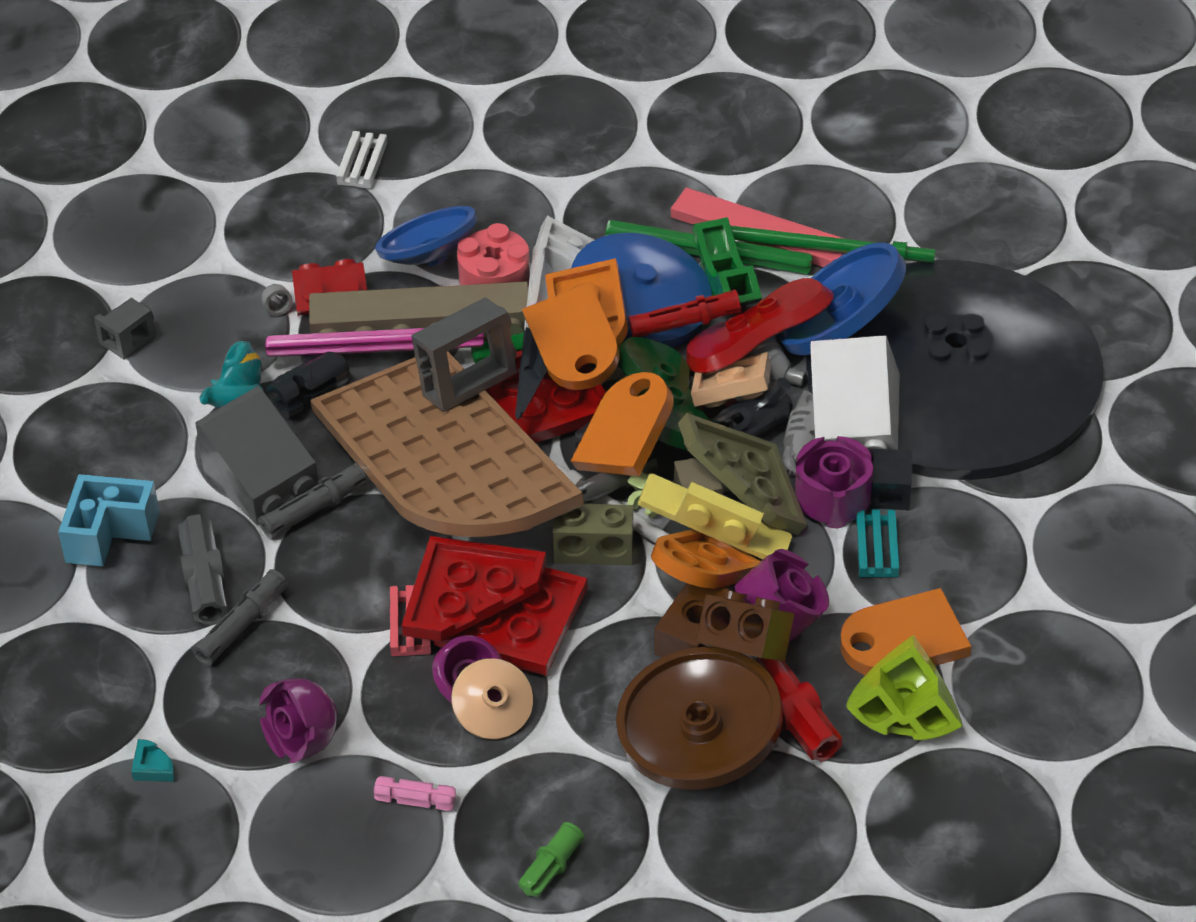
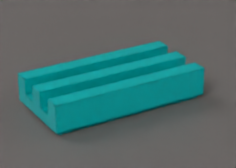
M861 510L856 516L859 577H899L895 510H887V515H880V510H872V515H865L864 510ZM865 526H872L875 567L867 566ZM881 526H887L890 568L883 567Z

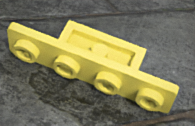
M649 474L638 501V505L760 559H764L778 549L788 550L792 538L790 533L769 526L761 521L764 513L693 482L690 483L687 489L655 474Z

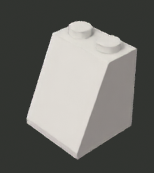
M887 336L811 341L815 439L825 437L824 441H837V436L852 438L863 444L869 450L871 457L874 456V449L898 450L900 373Z

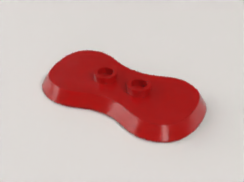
M801 278L789 282L773 291L744 313L714 325L695 336L687 345L685 361L690 370L698 373H711L728 367L742 359L772 336L802 324L820 314L830 305L834 294L831 289L812 278Z

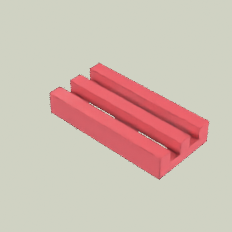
M406 585V591H398V586H390L391 656L431 654V640L422 639V645H415V638L406 636V646H399V602H406L407 610L414 585Z

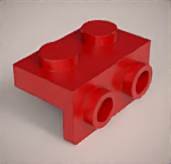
M343 259L336 261L334 266L320 267V264L309 263L299 266V270H292L297 316L309 314V295L311 293L367 290L364 263H356L353 259Z

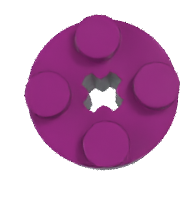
M837 436V441H824L825 437H820L805 444L798 453L795 495L801 510L807 516L824 522L830 528L838 529L844 527L847 522L856 519L857 513L861 510L865 512L871 503L874 471L871 461L872 457L869 450L863 444L852 438Z
M778 549L766 556L737 582L735 591L747 594L746 602L755 604L756 597L771 599L780 602L779 610L795 613L788 643L790 644L827 610L829 595L819 575L812 578L805 570L809 564L803 558L791 551Z

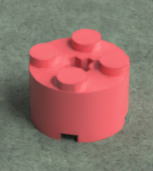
M492 224L488 229L472 233L458 242L457 259L460 285L527 282L529 286L530 257L528 244L520 235L510 231L505 224Z

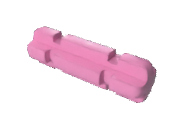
M379 776L374 785V798L377 801L390 803L392 799H397V804L430 808L431 804L436 805L435 809L451 811L456 802V788L440 784L438 788H433V783L400 779L399 783H397L395 778Z

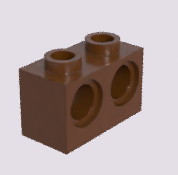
M723 589L722 597L706 594L696 640L697 643L760 658L785 661L795 613L779 610L780 602L771 599L756 597L755 604L746 602L747 594Z

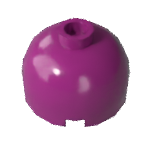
M290 678L274 682L264 688L259 706L266 704V716L260 718V723L265 739L275 755L283 758L287 754L291 759L289 763H296L316 755L329 745L335 734L337 708L334 701L320 685L307 679Z

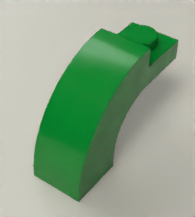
M728 217L693 224L692 232L701 259L700 266L708 278L712 296L736 289L741 307L759 303L762 300V295L753 265L744 267Z

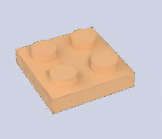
M768 352L743 357L734 364L715 372H695L691 389L694 406L705 404V407L712 408L726 403L727 399L740 396L742 399H752L762 395L763 391L768 390L771 372Z

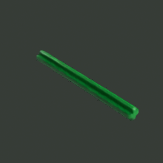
M609 220L605 229V236L616 233H639L658 237L678 246L689 255L699 256L693 233L617 220ZM735 241L743 264L805 275L811 271L813 257L810 253Z

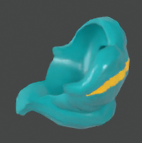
M239 341L230 347L222 366L220 379L210 381L212 386L206 387L199 396L201 404L221 408L257 386L263 390L260 386L262 363L250 342Z

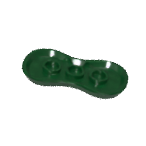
M630 337L624 340L619 346L620 357L618 366L626 377L641 372L653 373L660 376L672 392L673 408L658 441L675 448L687 450L678 425L680 420L688 413L709 421L701 408L694 406L690 392V370L687 362L676 350L663 343L642 337ZM649 388L642 390L637 396L645 394Z

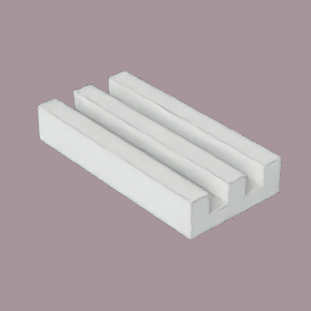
M353 131L336 175L337 185L371 189L387 146V136L380 134L378 139H375L373 133H366L365 137H360L359 131ZM359 146H360L361 148H360L359 154H358V156H357L356 162H355V164H354L353 170H352L351 175H350V178H349V177H348L349 172H350V170H351L352 164H353V162H354V159H355V157H356L357 151H358ZM370 148H374L363 179H359Z

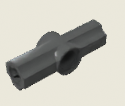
M200 514L187 516L186 520L178 525L181 550H183V555L180 557L186 590L190 592L194 621L201 622L205 626L215 625L228 613L225 589H223L225 578L220 550L216 549L211 519H206Z

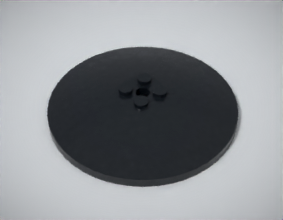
M935 260L934 264L924 262L907 263L905 277L893 298L870 322L848 337L887 336L900 373L898 450H908L913 453L912 474L948 480H976L1000 477L1027 470L1049 460L1071 445L1088 426L1098 407L1103 383V361L1098 342L1087 322L1069 302L1047 286L1030 277L995 265L963 260ZM950 343H959L963 347L953 348L950 346ZM811 354L806 355V380L809 392L813 394Z

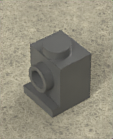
M132 297L113 309L105 317L101 314L94 317L99 344L123 360L156 337L153 312L145 303H139Z

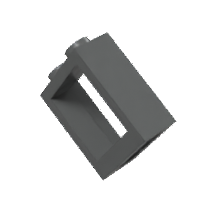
M485 297L411 335L422 395L443 412L517 374L515 363L517 353L512 343L510 332L512 322L505 308L499 307ZM487 332L490 356L451 376L447 352Z

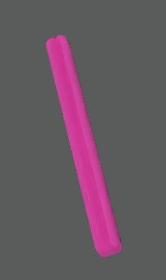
M424 328L274 335L266 338L265 349L267 356L270 358L323 355L328 351L335 354L412 351L414 347L411 335ZM484 333L455 348L482 347L485 340Z

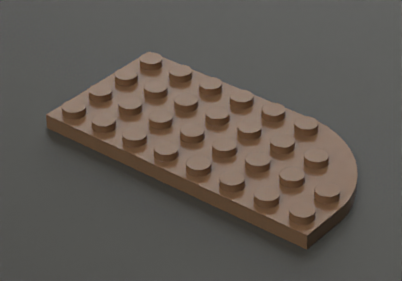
M447 352L451 376L464 370L460 363ZM416 357L310 400L313 413L353 460L359 464L361 469L399 514L419 527L454 536L486 537L530 530L541 523L564 515L584 505L583 494L577 486L485 390L445 412L423 397Z

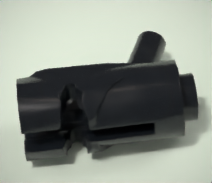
M328 351L317 358L315 355L301 356V365L278 376L266 388V392L278 395L270 401L283 418L288 419L302 412L304 406L311 405V399L336 390L347 383L350 368L342 355H336Z
M778 378L771 388L763 391L762 395L752 399H744L723 409L718 416L710 421L728 428L731 427L734 421L736 426L731 429L759 438L769 430L789 420L793 403L786 392L790 389V383L784 378Z

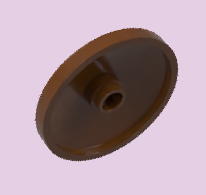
M718 647L684 649L668 654L649 664L633 678L620 699L616 716L617 732L621 747L633 767L642 775L658 784L686 790L721 786L751 772L772 751L780 735L783 722L779 691L769 672L761 664L745 654Z

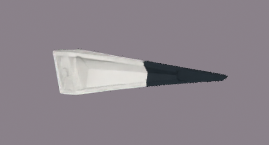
M547 215L541 225L536 245L532 250L527 307L548 299L545 274L571 269L577 254L594 239ZM526 320L516 403V419L522 417L547 372Z

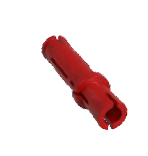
M735 289L705 298L703 295H699L693 301L643 314L628 316L632 336L643 337L699 322L702 325L708 324L711 319L741 313V305Z

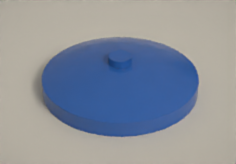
M616 233L600 237L581 249L571 268L616 258L628 321V331L624 340L633 337L628 316L695 300V297L703 295L704 298L712 296L708 278L694 258L678 246L661 238L646 234ZM701 322L649 334L642 338L654 340L674 348L692 339L704 325Z
M883 242L859 247L835 259L811 277L832 290L834 296L830 305L814 318L776 334L778 340L792 354L809 355L811 354V341L847 339L870 322L896 294L906 273L904 258L893 245Z

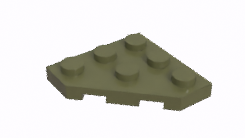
M688 413L685 414L678 425L687 450L748 507L764 513L762 520L767 525L799 535L807 526L777 445Z

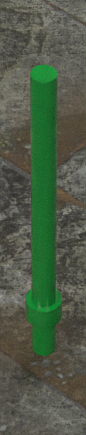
M730 225L734 240L839 253H848L859 247L877 243ZM893 241L891 244L905 261L934 264L936 249L908 246V242Z

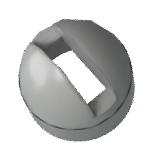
M279 284L267 286L261 295L263 306L269 314L274 316H280L288 312L293 303L289 291ZM276 294L282 297V300L278 301L276 298L272 296Z

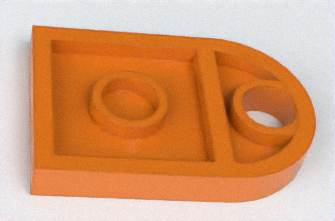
M616 258L545 274L548 298L591 282L615 335L618 347L622 344L627 335L628 321Z
M591 282L522 309L550 377L558 385L573 390L589 389L603 383L614 373L620 357L619 347ZM587 363L597 365L590 373L583 374L578 372L580 367Z
M641 372L629 375L615 383L603 396L571 459L574 467L580 471L640 476L673 408V395L664 380L656 374ZM649 388L645 394L637 396L642 390Z
M694 529L659 537L651 553L652 561L665 573L685 583L711 589L736 584L761 562L738 548Z
M941 588L860 609L846 619L841 629L840 650L844 660L851 668L863 675H866L887 654L913 635L935 666L970 657L971 644ZM863 642L869 644L872 648L860 651L853 648L852 645Z

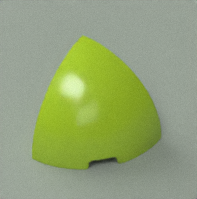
M914 635L887 654L862 678L852 691L846 705L848 710L859 721L884 735L895 733L912 736L914 740H925L946 735L962 727V720L951 693L935 665Z

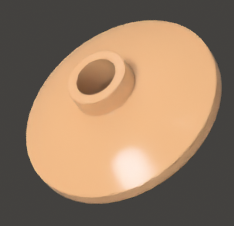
M482 659L470 664L459 674L452 689L451 703L457 720L468 732L483 739L497 740L513 735L524 726L532 711L533 693L528 679L516 666L500 659ZM491 689L498 690L502 696L501 701H491L488 698L487 692Z

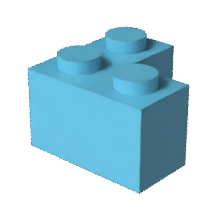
M78 474L58 531L65 563L104 566L113 537L151 541L160 513L154 481Z

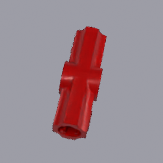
M757 657L756 661L769 672L779 691L783 711L781 730L786 731L789 729L811 760H819L821 763L832 758L834 753L842 747L843 738L823 713L820 698L814 687L807 681L801 683L785 661Z

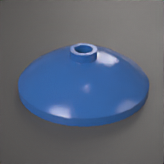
M454 206L432 211L395 227L379 239L375 249L380 258L391 263L404 265L427 263L428 266L438 265L447 260V255L458 248V242L461 239L470 235L478 217L474 208L470 206Z

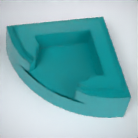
M138 739L131 770L133 781L174 782V769L170 757L158 748L156 743L145 739Z

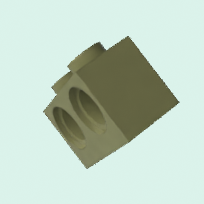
M584 504L564 515L554 518V563L632 565L634 542L633 505Z

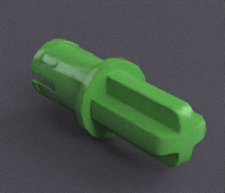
M564 822L548 845L542 846L537 850L536 860L519 880V887L526 896L539 897L555 875L562 874L567 868L566 861L576 848L582 844L585 838L583 832L576 825Z

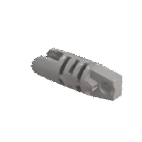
M806 390L802 392L790 413L783 441L784 452L782 461L788 476L791 478L796 474L799 451L805 444L815 439L813 394Z

